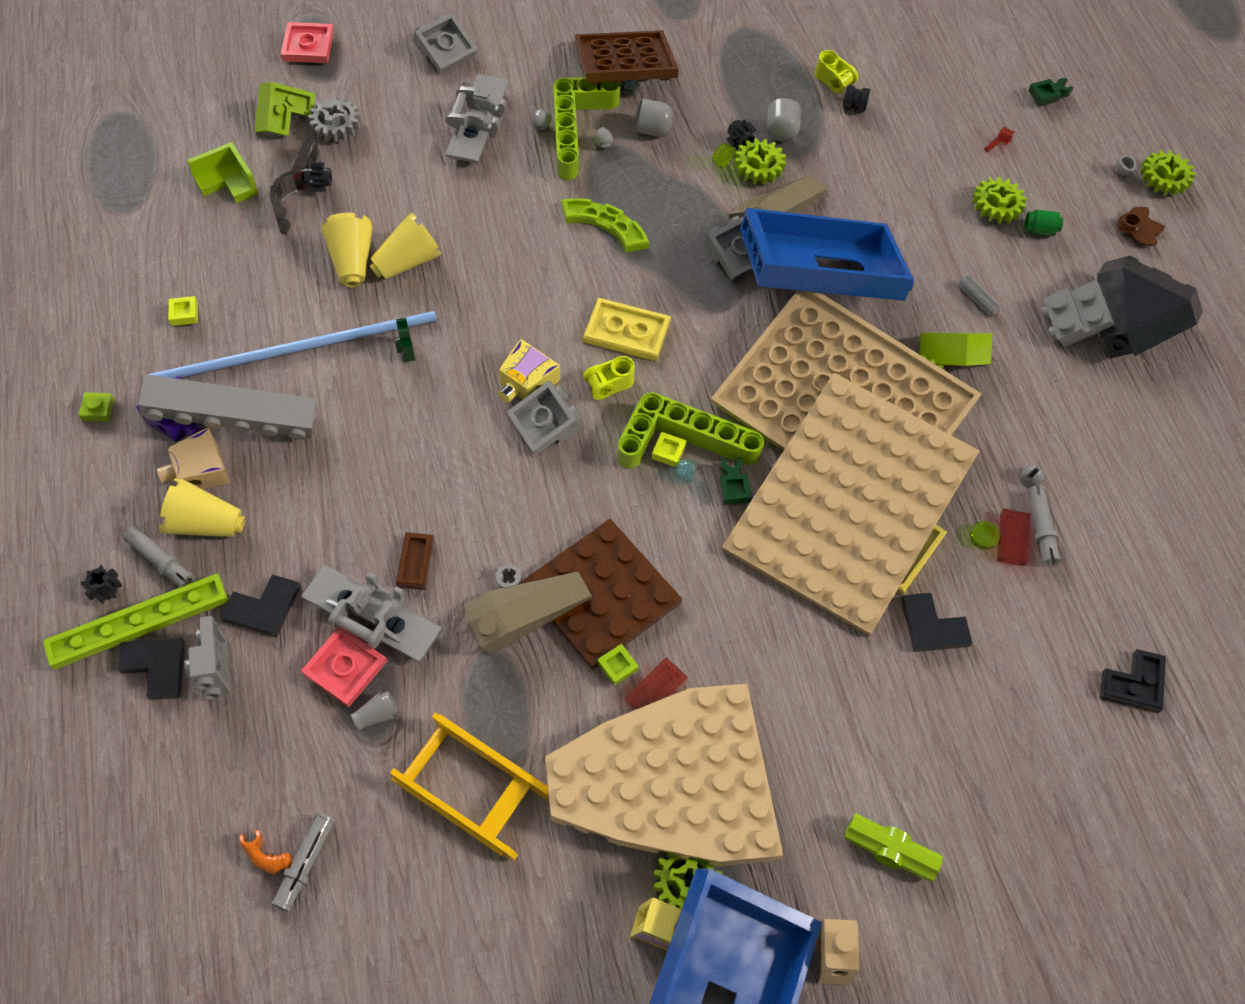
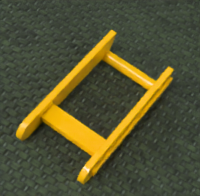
M435 712L432 719L438 728L404 774L395 768L392 769L390 772L392 782L501 857L505 856L509 860L515 861L518 854L496 837L529 789L549 801L547 785L441 714ZM447 735H450L513 778L480 827L414 782Z

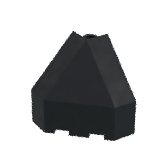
M1130 255L1105 262L1097 273V282L1100 285L1114 323L1113 326L1100 331L1101 339L1104 338L1110 358L1132 353L1136 356L1197 325L1203 310L1196 288L1187 283L1185 285L1172 279L1171 275L1154 267L1150 268L1138 262V259Z

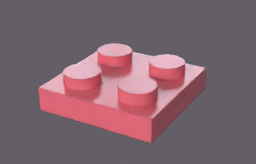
M287 22L281 50L282 61L328 63L334 35L333 24Z
M338 627L303 667L301 673L349 708L387 663V659L352 633Z

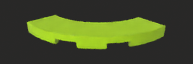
M591 199L561 200V208L566 224L586 223L603 228L618 239L625 253L649 248V241L643 229L636 221H632L624 215V211L607 203L606 205L594 203Z

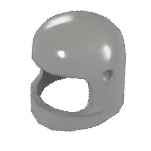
M642 98L636 113V133L657 137L665 136L669 132L673 121V111L670 105Z
M777 99L768 106V134L778 142H788L794 139L800 130L801 107L792 99Z

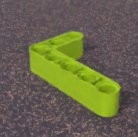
M584 77L559 78L554 82L557 173L561 179L573 180L578 176L579 172L576 110L616 108L620 103V83L603 81L600 84H591L590 82H585Z
M650 392L640 398L619 439L617 460L624 468L631 469L637 467L657 430L684 439L688 443L734 461L736 457H739L744 465H754L760 460L764 439L756 431L660 394ZM632 450L634 453H627L625 451Z

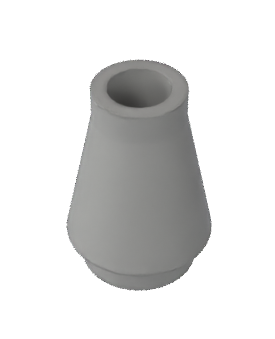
M389 691L383 694L379 692L359 710L352 713L351 718L357 729L361 730L365 727L394 719L393 715L397 714L399 709Z

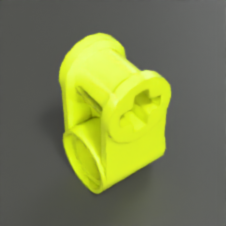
M824 50L819 54L814 73L815 77L827 85L834 93L840 94L844 92L847 85H853L858 81L856 69L839 57L837 53L831 50Z
M620 356L588 368L583 373V378L585 382L590 384L593 390V398L595 400H602L633 386L635 381V365L631 358Z

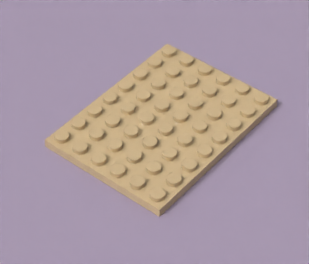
M797 290L711 397V403L751 430L758 432L764 439L784 451L833 373L950 435L954 434L980 399L982 393L822 293Z
M833 373L723 544L722 551L870 637L980 450Z

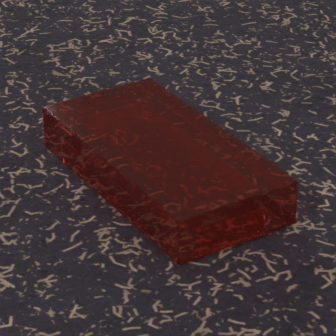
M1002 509L1000 512L997 561L1020 566L1027 564L1030 513Z
M666 657L625 697V700L637 710L671 696L687 681L688 677Z

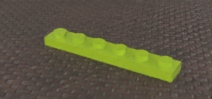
M218 573L44 639L43 644L49 666L56 670L120 645L121 642H128L228 603L229 599L221 577Z

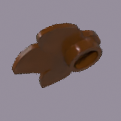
M1134 207L1117 221V227L1122 233L1131 235L1136 242L1146 246H1155L1158 243L1156 236L1165 229L1164 225L1148 218V207Z

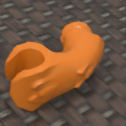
M255 829L256 838L249 843L244 833L240 835L241 847L255 867L273 875H277L281 870L290 868L292 864L290 853L285 852L277 856V854L265 855L261 852L260 848L263 846L264 839L259 830Z

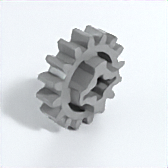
M333 96L331 101L323 98L324 103L316 102V109L310 108L311 115H308L311 130L316 132L318 138L324 136L325 141L333 138L334 142H337L340 137L343 140H347L346 135L354 136V130L360 129L361 116L358 106H354L352 100L346 103L345 97L336 100V97Z

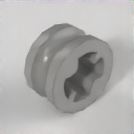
M511 564L501 566L495 575L499 589L519 585L522 581L520 570ZM509 574V577L514 575V582L509 584V581H507V583H504L503 576Z

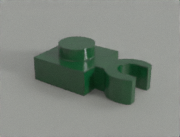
M1061 78L1057 83H1053L1051 79L1032 83L1028 91L1038 106L1058 102L1060 97L1070 96L1073 87H1065L1067 78Z
M396 319L399 337L394 338L397 353L403 352L405 362L415 361L407 319Z
M739 457L735 459V467H728L725 458L721 460L720 471L723 476H720L719 484L723 505L751 502L752 496L747 473L739 474L742 466V461Z

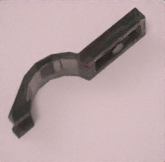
M305 136L292 170L277 177L270 187L269 196L281 234L287 235L291 226L290 221L284 218L287 210L281 206L282 200L288 194L306 189L304 169L305 167H311L310 163L316 162L320 154L316 136Z

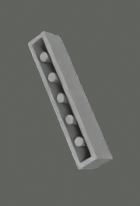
M144 374L138 405L141 415L150 420L160 421L164 418L185 425L192 422L201 423L209 428H220V426L230 427L238 432L253 430L260 431V433L267 436L282 434L288 435L292 439L303 440L312 437L316 398Z

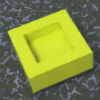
M195 296L169 299L168 320L171 326L198 323V302Z
M661 432L651 459L677 468L687 441Z

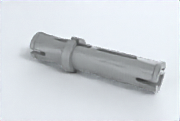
M1039 485V492H1037L1036 486H1032L1027 492L1037 532L1035 541L1040 546L1042 564L1049 566V560H1051L1052 566H1055L1061 562L1056 543L1058 534L1053 529L1045 493L1046 489L1044 486Z
M132 526L128 529L135 538L126 532L124 533L123 540L156 566L157 572L160 575L170 578L179 588L188 585L183 578L191 583L195 581V576L180 565V560L177 557L168 555L137 526Z
M319 812L316 814L290 868H286L283 873L285 878L274 900L271 902L273 906L286 912L291 911V907L302 885L306 886L309 880L307 875L332 825L335 823L333 818Z

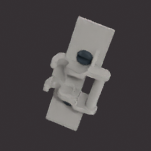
M477 74L472 87H458L456 91L457 97L452 110L445 118L447 125L456 128L446 151V157L473 163L479 162L486 141L490 137L496 136L506 109V100L503 97L509 80ZM465 101H467V108L473 109L472 112L466 111L465 115L460 114Z
M324 565L301 598L331 614L328 619L329 625L333 627L339 626L368 642L369 647L375 649L379 643L382 645L386 644L420 663L442 631V628L402 607L405 601V591L396 586L392 593L378 584V577L371 572L367 573L366 584L362 585ZM355 614L377 627L373 632L348 617Z

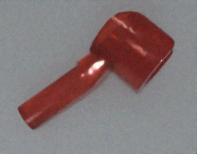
M1003 127L995 140L988 144L984 150L989 152L1000 142L1008 145L1015 132Z

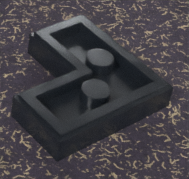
M272 574L260 599L233 591L221 615V619L231 624L278 637L301 585L297 581Z
M932 593L903 595L901 600L913 652L963 648L972 645L966 616L938 619Z
M182 638L121 642L118 670L121 674L149 672L146 695L149 700L180 698L185 641Z
M1136 649L1133 652L1131 674L1105 668L1102 671L1100 699L1160 713L1163 710L1166 656Z

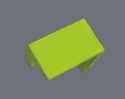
M275 82L259 84L255 132H269L289 136L291 113L304 117L311 115L310 108H314L315 93Z
M233 142L187 160L193 179L203 196L227 187L235 202L238 203L259 194L253 175Z
M921 332L920 355L925 356L929 361L935 359L934 364L970 366L991 364L993 333Z

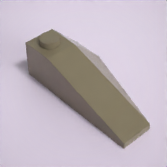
M807 176L744 201L729 214V218L732 219L736 216L742 218L746 208L801 214L826 193L827 188L812 177Z
M579 572L491 590L465 604L464 607L468 621L481 647L488 654L493 655L591 599L592 595Z

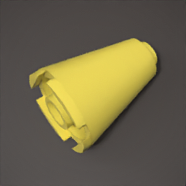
M338 213L329 216L327 223L324 224L322 222V234L340 283L346 287L355 288L365 281L373 230L372 222L364 215H362L363 219L355 218V213Z
M413 213L405 217L370 258L372 264L369 267L377 278L383 276L386 280L438 258L442 254L441 251L436 250L439 247L424 225H417L415 222L417 217Z
M174 479L177 486L170 485L160 513V517L165 518V525L159 524V531L161 533L234 537L236 532H242L245 517L241 516V509L184 479Z

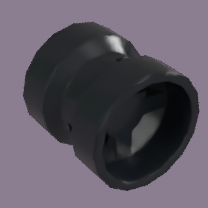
M847 85L842 108L850 109L854 107L858 111L865 112L870 89H856L854 85Z

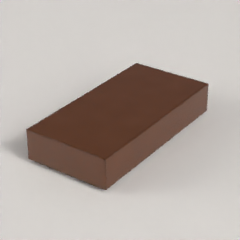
M405 532L396 579V586L398 588L426 589L434 535Z

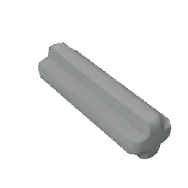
M967 275L960 280L959 287L987 315L992 317L998 313L1001 308L1000 304L971 276Z

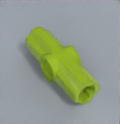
M854 813L843 838L859 848L874 854V858L883 865L894 869L902 868L930 883L935 880L942 865L943 856L913 842L911 836L906 832L892 826L883 827L857 813Z

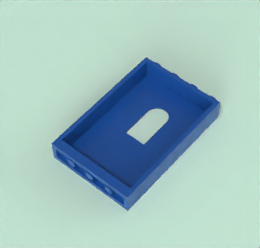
M746 208L740 232L758 286L905 301L908 292L913 288L914 278L894 240L893 234L885 223ZM815 257L852 261L861 265L864 271L819 267Z
M696 869L649 1004H701L708 981L736 993L733 1004H798L822 922L712 869Z

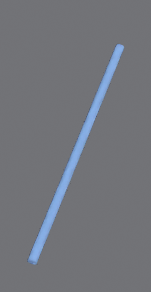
M434 311L404 317L407 319L408 327L437 321ZM395 319L148 375L168 378L179 376L182 378L398 330Z

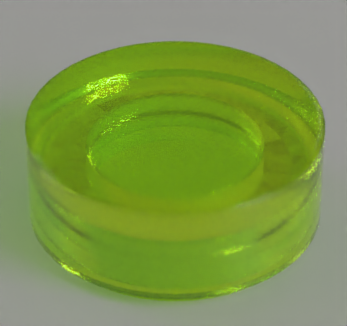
M728 143L721 144L715 150L712 162L719 168L725 167L733 158L735 149Z
M989 521L977 522L970 531L972 544L982 550L993 548L1000 538L999 529Z

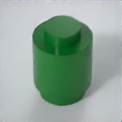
M1038 209L1028 211L1024 230L1030 231V234L1055 236L1057 232L1062 230L1063 217H1060V213L1055 211Z

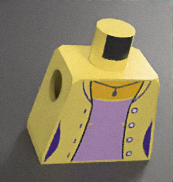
M521 339L500 367V383L503 387L497 392L498 396L504 402L510 403L516 395L524 399L549 380L555 385L560 381V365Z
M652 897L639 905L630 938L668 950L682 909Z

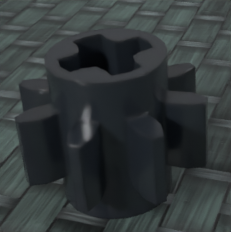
M745 119L743 121L736 120L728 127L727 133L730 136L726 140L731 147H735L738 150L739 145L745 146L747 140L751 143L754 142L755 136L752 133L756 129Z
M311 162V167H305V185L312 186V192L326 191V186H332L331 168H325L324 162Z
M102 565L91 571L88 570L85 581L81 582V585L86 590L84 594L91 601L96 597L101 604H104L105 600L116 598L118 588L122 587V583L116 579L118 577L117 572L113 568L107 572Z

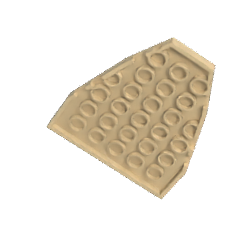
M747 684L688 688L607 721L545 756L550 818L553 822L564 826H574L578 831L589 834L590 831L607 837L608 842L657 854L659 851L677 854L678 858L685 860L692 857L708 861V865L718 867L782 860L783 851Z

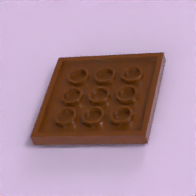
M663 30L575 34V45L585 82L600 84L603 81L623 83L626 80L645 82L648 79L667 81L671 78H678V66Z
M611 518L521 581V584L579 572L592 598L551 622L591 670L599 666L597 660L620 644L626 646L682 603L681 596Z

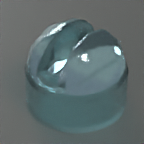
M626 80L622 83V90L634 91L639 86V83L635 82L636 80Z
M690 459L679 461L676 466L678 477L692 482L698 462Z

